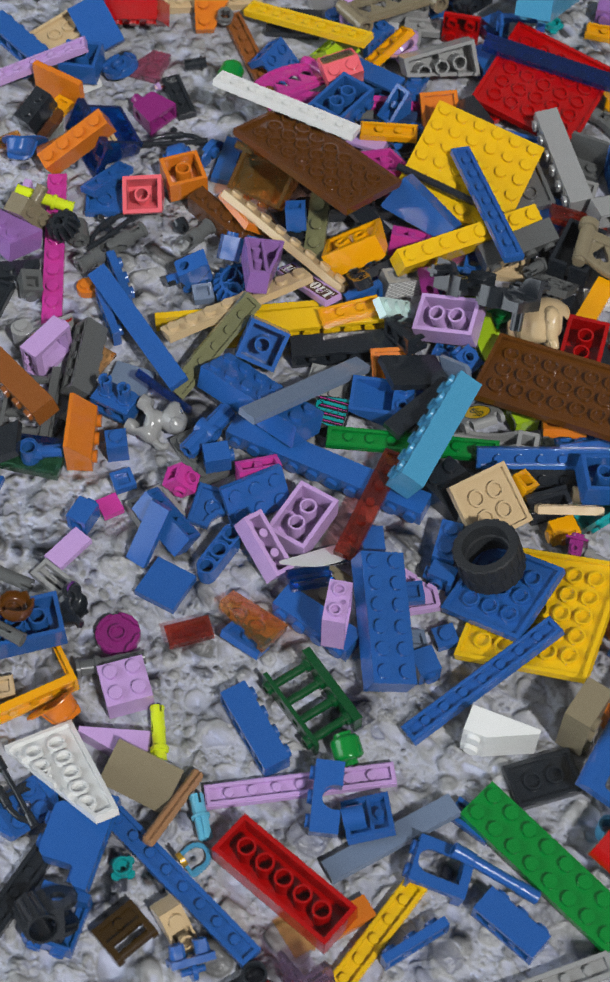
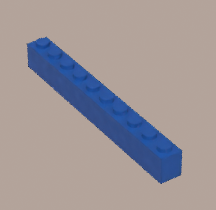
M238 413L225 431L226 440H228V444L232 448H239L254 457L277 454L282 467L286 468L289 472L300 474L310 481L319 482L329 489H335L350 498L359 499L369 506H375L390 515L399 516L409 523L420 525L430 507L431 493L420 489L410 498L406 499L386 485L389 479L386 474L307 441L291 448L262 428L251 424Z

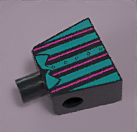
M323 395L317 397L314 406L324 412L319 435L327 438L328 425L346 427L351 412H348L350 399Z

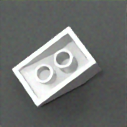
M473 704L463 729L459 748L469 755L481 757L533 754L541 730Z

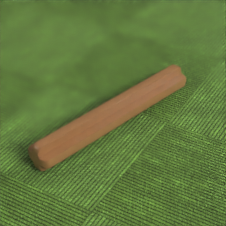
M192 769L143 835L142 841L144 844H147L149 847L155 845L188 800V797L202 781L203 773L201 771Z

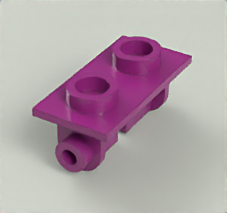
M572 532L571 535L566 534V544H569L568 555L581 557L583 548H588L589 539H585V535Z

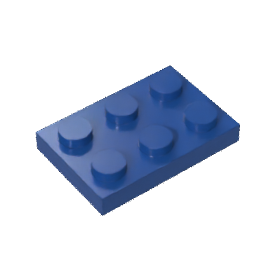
M279 463L219 487L230 524H237L242 518L262 509L265 516L278 511L290 496L283 469Z

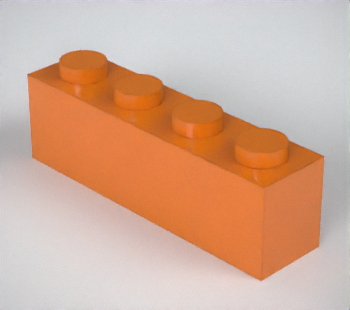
M98 108L62 136L37 146V156L45 169L51 174H60L114 134L116 129L109 118Z

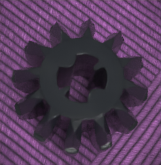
M67 208L63 211L59 209L58 213L53 214L52 218L47 219L49 223L46 225L49 236L60 244L64 241L68 243L70 238L75 239L74 235L80 233L79 228L81 224L78 216Z

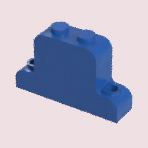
M112 795L118 809L120 810V797ZM59 801L55 804L53 810L48 811L45 818L47 826L44 833L40 832L36 847H39V852L44 862L70 870L67 882L71 883L72 888L89 894L117 816L95 824L68 801Z

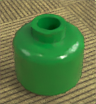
M235 59L224 61L218 71V74L223 70L241 78L244 75L241 63Z
M347 730L333 735L334 739L330 742V748L334 760L344 761L345 767L358 764V758L364 754L358 734Z

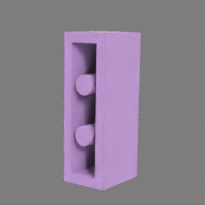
M262 509L242 518L234 525L266 584L285 575L294 568V566L279 563L281 560L288 559L289 556Z

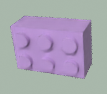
M422 293L412 330L415 335L420 333L425 335V338L421 339L425 342L460 346L469 344L471 347H476L486 315V309L484 306L478 305V302L475 301L476 298H456L449 295Z
M301 480L270 522L286 553L295 557L311 552L338 515L339 500Z

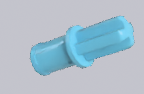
M199 792L198 797L197 793H193L188 797L193 814L191 820L195 822L198 840L206 842L213 837L209 823L210 813L206 809L204 794Z

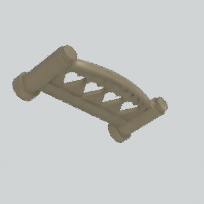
M339 0L335 8L353 27L372 31L374 22L429 5L436 13H441L448 7L449 0H401L399 3L392 0H353L349 3L345 0ZM382 1L386 3V7H381L373 3L377 4L378 2ZM369 6L371 11L367 12L358 8Z
M584 216L580 219L578 225L579 234L572 255V263L577 267L587 264L610 280V237L598 232L600 223L596 218ZM602 248L607 262L596 259L593 253Z

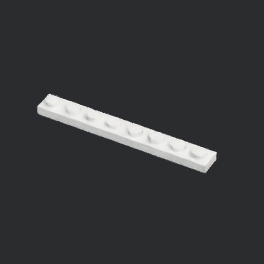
M222 70L213 79V86L223 91L270 108L275 112L285 114L292 119H297L307 125L322 129L327 133L337 135L344 140L353 141L360 132L361 125Z

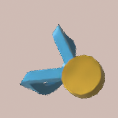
M199 842L191 843L175 854L176 859L193 878L201 874L211 862L209 848ZM193 848L203 849L206 853L205 862L191 870L183 856Z

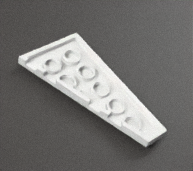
M71 719L4 745L7 754L95 824L120 815L111 793Z

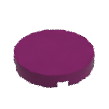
M118 612V614L106 615L99 621L95 629V639L98 647L104 653L111 656L132 652L137 648L141 639V630L138 621L133 616Z

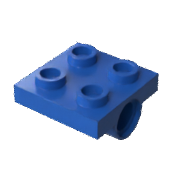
M388 791L340 802L348 846L396 835Z

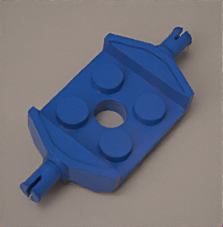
M33 774L22 781L23 783L27 781L26 787L31 790L21 794L26 804L31 805L30 811L33 812L40 825L45 822L48 811L53 810L55 804L60 801L58 793ZM14 795L10 796L9 799L13 804L12 807L21 816H24L25 814L18 811L20 805ZM0 803V836L13 842L32 830L28 824L16 820L7 810H4Z

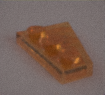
M234 590L220 601L219 608L234 624L240 625L245 630L244 635L249 640L253 639L258 644L257 649L261 653L287 630L288 624Z

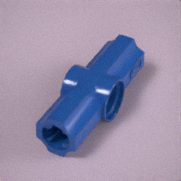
M221 403L207 418L202 417L198 420L193 432L180 444V450L189 459H194L202 451V444L216 442L219 439L222 430L235 417V412L228 404Z

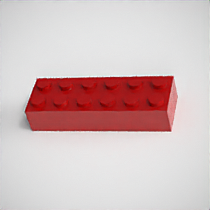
M244 814L211 848L212 857L216 863L324 955L357 919L358 907L247 814Z

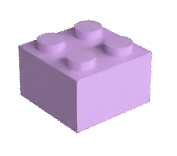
M142 654L96 666L109 719L150 709L149 707L155 704Z

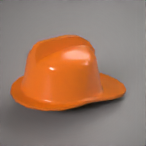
M70 687L59 697L28 715L27 720H33L42 716L54 725L72 720L81 711L80 706L72 695L75 687Z

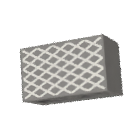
M393 267L381 269L378 279L383 284L382 297L396 299L420 295L421 287L418 271L398 277Z

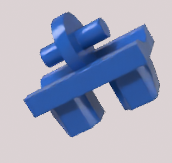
M204 936L191 939L193 952L185 954L182 942L168 945L169 958L165 959L166 967H170L172 971L182 969L180 970L181 978L190 976L192 982L199 981V973L206 971L204 962L217 959L215 951L210 949L207 938Z

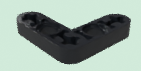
M392 255L346 274L349 285L356 291L372 287L374 285L372 278L380 275L381 269L393 267L390 261Z

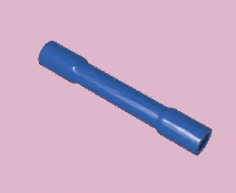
M458 842L452 846L449 855L475 868L533 905L539 901L541 891L487 862Z

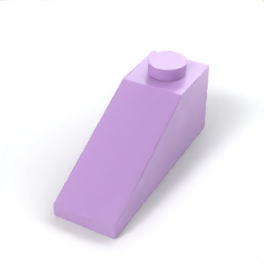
M79 726L78 728L83 742L109 757L119 738L150 752V731Z

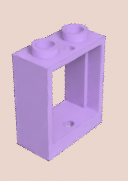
M53 315L20 346L24 370L29 375L47 376L52 371L53 366H58L69 355L72 337L70 325L67 321Z
M330 579L321 622V646L344 650L352 610V582Z

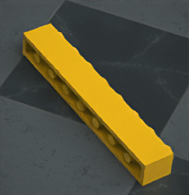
M536 204L504 214L512 231L543 220ZM480 221L399 248L394 252L390 261L397 276L400 277L418 271V267H429L432 264H437L438 257L453 259L474 252L478 245L488 242L492 238L484 222Z
M324 306L301 309L293 308L281 311L274 310L255 313L254 315L288 330L291 334L290 336L384 328V319H380L378 315L323 329L317 309ZM246 325L227 348L237 347Z

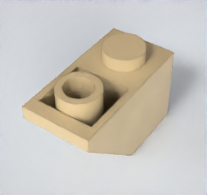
M170 893L149 906L169 943L182 942L185 954L193 950L191 939L197 937L181 903Z

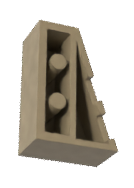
M588 677L565 711L555 743L563 748L569 747L571 753L578 757L581 756L583 751L588 752L595 741L594 738L599 731L597 729L602 722L601 718L610 701V689Z

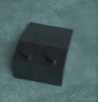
M448 456L434 468L421 490L432 494L430 506L447 520L457 522L459 514L446 489L471 477V475L455 459Z

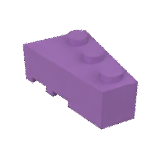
M0 209V254L7 261H13L40 249L43 230Z
M252 237L244 238L241 262L246 292L252 294L267 293L281 261L285 241Z

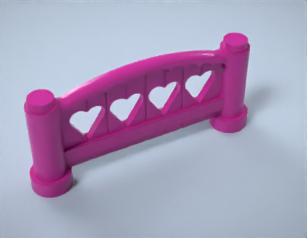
M310 56L302 57L300 63L271 70L254 82L263 87L272 86L276 92L291 98L325 84L317 61ZM302 71H307L310 73L311 76L300 73H302ZM290 76H296L298 77L299 81L289 78ZM278 81H284L286 82L287 86L277 83Z

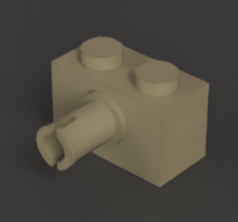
M37 183L30 198L12 191L3 209L44 231L48 223L47 219L51 218L52 215L41 207V202L49 189Z

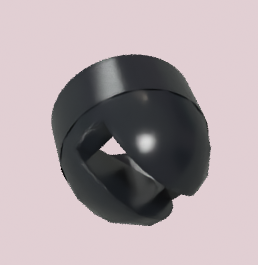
M179 217L172 222V227L177 233L183 234V231H188L189 224L185 217Z

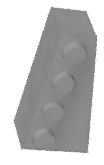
M468 36L398 55L401 74L406 77L481 76L475 41Z

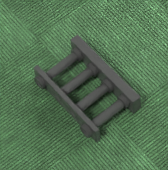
M53 366L52 373L48 374V376L30 375L38 384H47L49 387L47 392L53 397L58 406L63 382L62 368ZM4 396L0 413V426L8 424L9 417L26 418L23 414V409L11 408V397L6 398ZM57 413L37 428L22 427V435L36 436L43 445H50Z

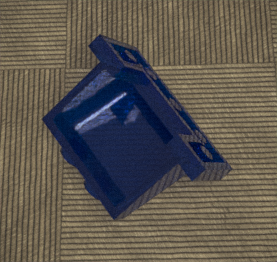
M77 98L65 127L67 131L98 108L109 118L116 129L114 135L118 141L108 140L106 136H99L95 148L82 157L93 177L104 171L108 164L139 154L143 143L121 106L88 105L85 98Z

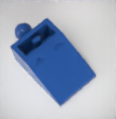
M353 375L348 412L383 426L386 420L414 399L415 390H391L387 379Z

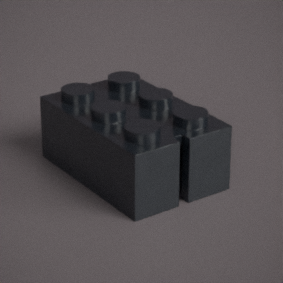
M569 218L549 258L546 274L560 279L565 278L569 282L578 284V287L584 288L592 268L587 264L577 267L572 263L580 221ZM598 229L599 233L607 234V230ZM602 248L593 253L596 259H598Z

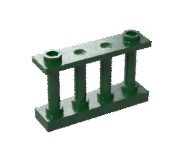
M309 646L302 650L301 664L273 680L265 672L263 674L262 688L267 696L271 695L300 734L304 747L307 750L311 749L313 754L317 755L319 753L318 741L344 725H349L353 731L362 727V715ZM304 672L311 673L314 677L313 682L290 696L285 697L279 687ZM323 689L327 699L303 714L298 715L292 705L314 691ZM330 707H336L341 713L340 717L312 734L305 723Z

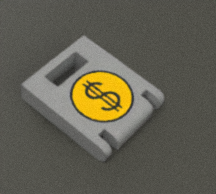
M476 401L469 407L458 428L464 434L470 433L469 424L471 429L476 431L498 424V421L500 423L505 422V415L497 406Z

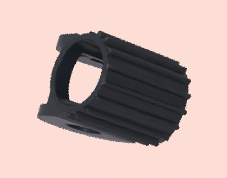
M53 885L38 891H28L19 896L18 900L14 901L15 905L12 908L14 913L12 915L27 941L41 945L74 934L79 928V919L74 913L69 912V909L76 906L78 902L77 891L70 886ZM59 896H60V897H63L62 900H58V901L52 900V898H55V897H59Z

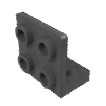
M573 131L571 144L586 180L598 183L604 170L610 143Z

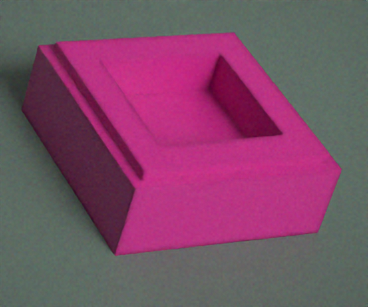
M116 492L95 500L99 504V510L104 521L125 513Z

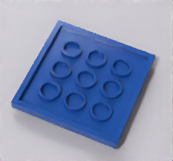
M500 548L485 550L477 555L472 563L476 565L492 564L501 559L507 550ZM525 554L526 570L515 586L499 594L484 595L468 589L460 578L441 605V610L446 614L515 642L527 633L566 574L565 569Z

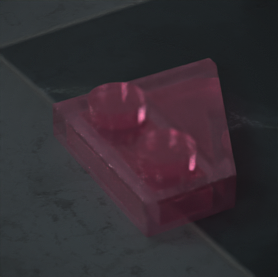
M153 50L138 60L139 66L137 70L128 77L153 84L158 83L171 62V54Z

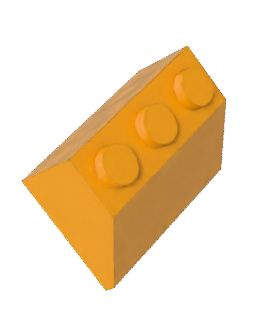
M377 218L327 239L321 258L331 266L330 270L335 274L344 275L353 268H362L368 262L383 259L386 256L388 244L381 219Z

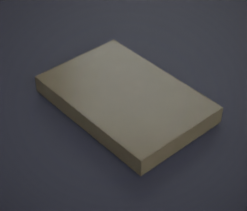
M119 738L101 776L108 788L161 813L171 799L185 770Z

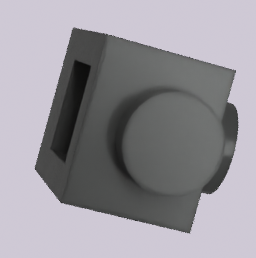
M21 269L17 277L20 298H26L28 302L40 299L44 291L41 269Z

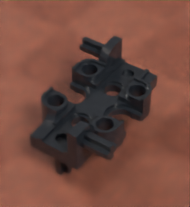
M438 257L437 264H432L427 269L430 272V276L435 277L433 287L446 291L445 295L456 298L466 295L476 296L475 301L478 302V305L512 312L509 327L511 331L521 332L525 313L539 311L542 294L551 290V286H548V281L538 278H528L524 282L516 280L514 283H509V287L495 286L497 274L483 270H471L469 276H462L457 272L456 263L446 257Z

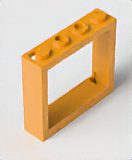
M61 645L51 648L65 676L0 704V725L43 706L59 697L70 687H75L73 692L79 690L77 677Z

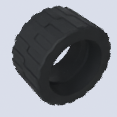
M489 518L475 521L464 527L453 542V559L462 582L466 584L468 589L475 591V593L484 595L499 594L515 586L524 575L526 557L518 533L512 525L510 526L505 521ZM493 548L507 550L501 559L492 564L476 565L472 563L475 557L485 550Z

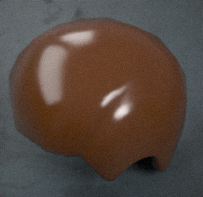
M6 591L0 596V615L11 622L24 621L30 617L34 609L35 598H31L28 591Z

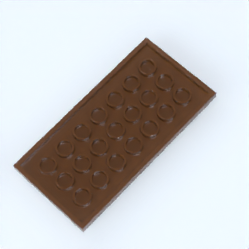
M271 110L233 128V135L345 216L399 188L402 182L401 179L339 136L307 125L297 119H292L280 112Z
M504 333L499 334L476 378V381L481 383L482 386L474 400L610 442V365Z

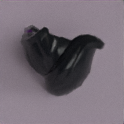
M76 581L68 582L57 595L64 627L76 625L77 628H82L84 625L82 618L89 613L87 610V597L82 593L79 583Z

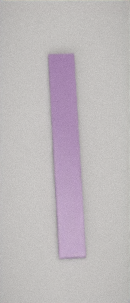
M394 762L345 767L342 790H328L323 796L397 787ZM310 772L206 784L204 785L206 809L215 810L307 798L308 789H313L314 780H309Z

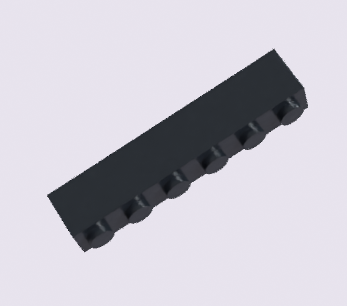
M384 328L290 336L292 368L311 367L313 363L324 366L337 365L355 356L364 362H371L370 349L398 347L384 334Z

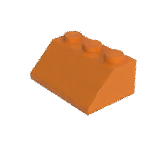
M70 393L63 440L67 470L93 471L94 463L98 462L96 445H100L98 427H102V415L99 414L97 405L75 393Z

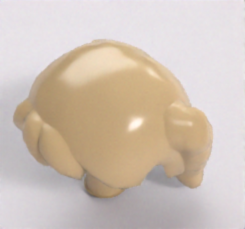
M542 297L539 311L525 313L521 332L509 329L510 319L506 326L507 334L537 344L544 343L545 346L560 350L561 345L558 336L562 331L563 317L569 319L570 309L558 299Z

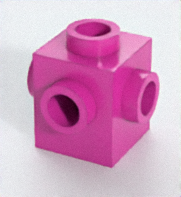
M180 462L167 467L162 486L171 491L175 496L183 498L196 492L200 475L190 466Z

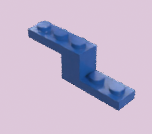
M114 250L107 251L108 266L112 275L133 302L132 299L135 298L133 287L128 286L129 278L127 272L122 271L123 263L121 257H117ZM95 288L96 301L113 345L122 344L121 336L124 335L121 323L117 324V315L98 289Z

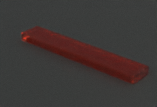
M385 448L333 550L334 555L351 561L359 553L391 489L386 485L389 479L387 474L400 461L397 459L400 454L399 452Z

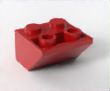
M444 11L441 41L448 42L468 36L474 39L476 46L482 18L480 16Z

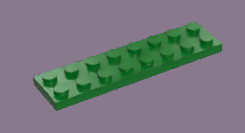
M492 781L461 811L460 818L532 887L541 891V895L600 952L607 950L609 953L610 891Z

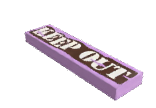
M292 262L278 269L277 274L278 276L284 275L301 267ZM314 275L313 283L298 289L324 307L330 306L342 299L339 291Z

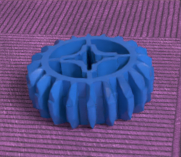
M233 261L231 266L226 264L225 268L219 269V273H215L213 293L216 296L217 302L245 291L242 262L236 264Z

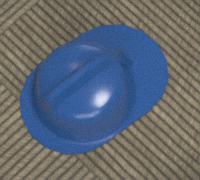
M6 135L1 139L6 144L7 157L14 160L30 159L34 155L37 146L48 142L46 137L39 135Z

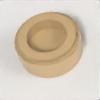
M573 486L570 495L575 505H580L581 503L578 486Z

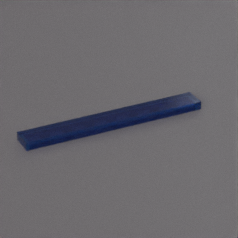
M486 34L481 51L610 92V72L494 34Z

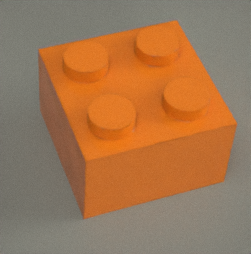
M197 150L159 158L160 174L164 180V185L171 202L187 199L189 194L201 186L208 190V178Z

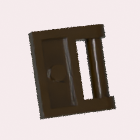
M131 899L91 931L93 937L119 968L126 963L125 960L147 941L150 939L154 940L159 936L157 929ZM142 926L145 929L144 932L118 952L114 948L138 927Z

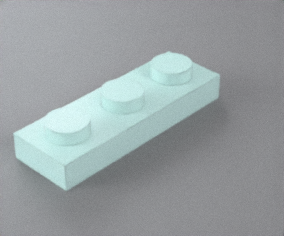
M380 296L372 300L380 319L392 317L396 314L404 316L397 321L411 323L415 319V307L410 301Z

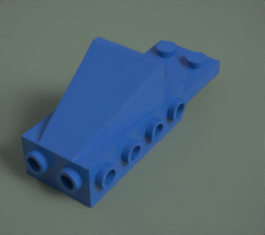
M343 72L312 99L308 105L354 123L359 121L367 110L372 109L375 89Z

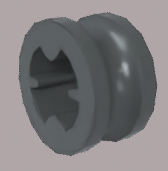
M228 7L220 8L216 17L217 22L222 26L230 25L234 16L233 11Z

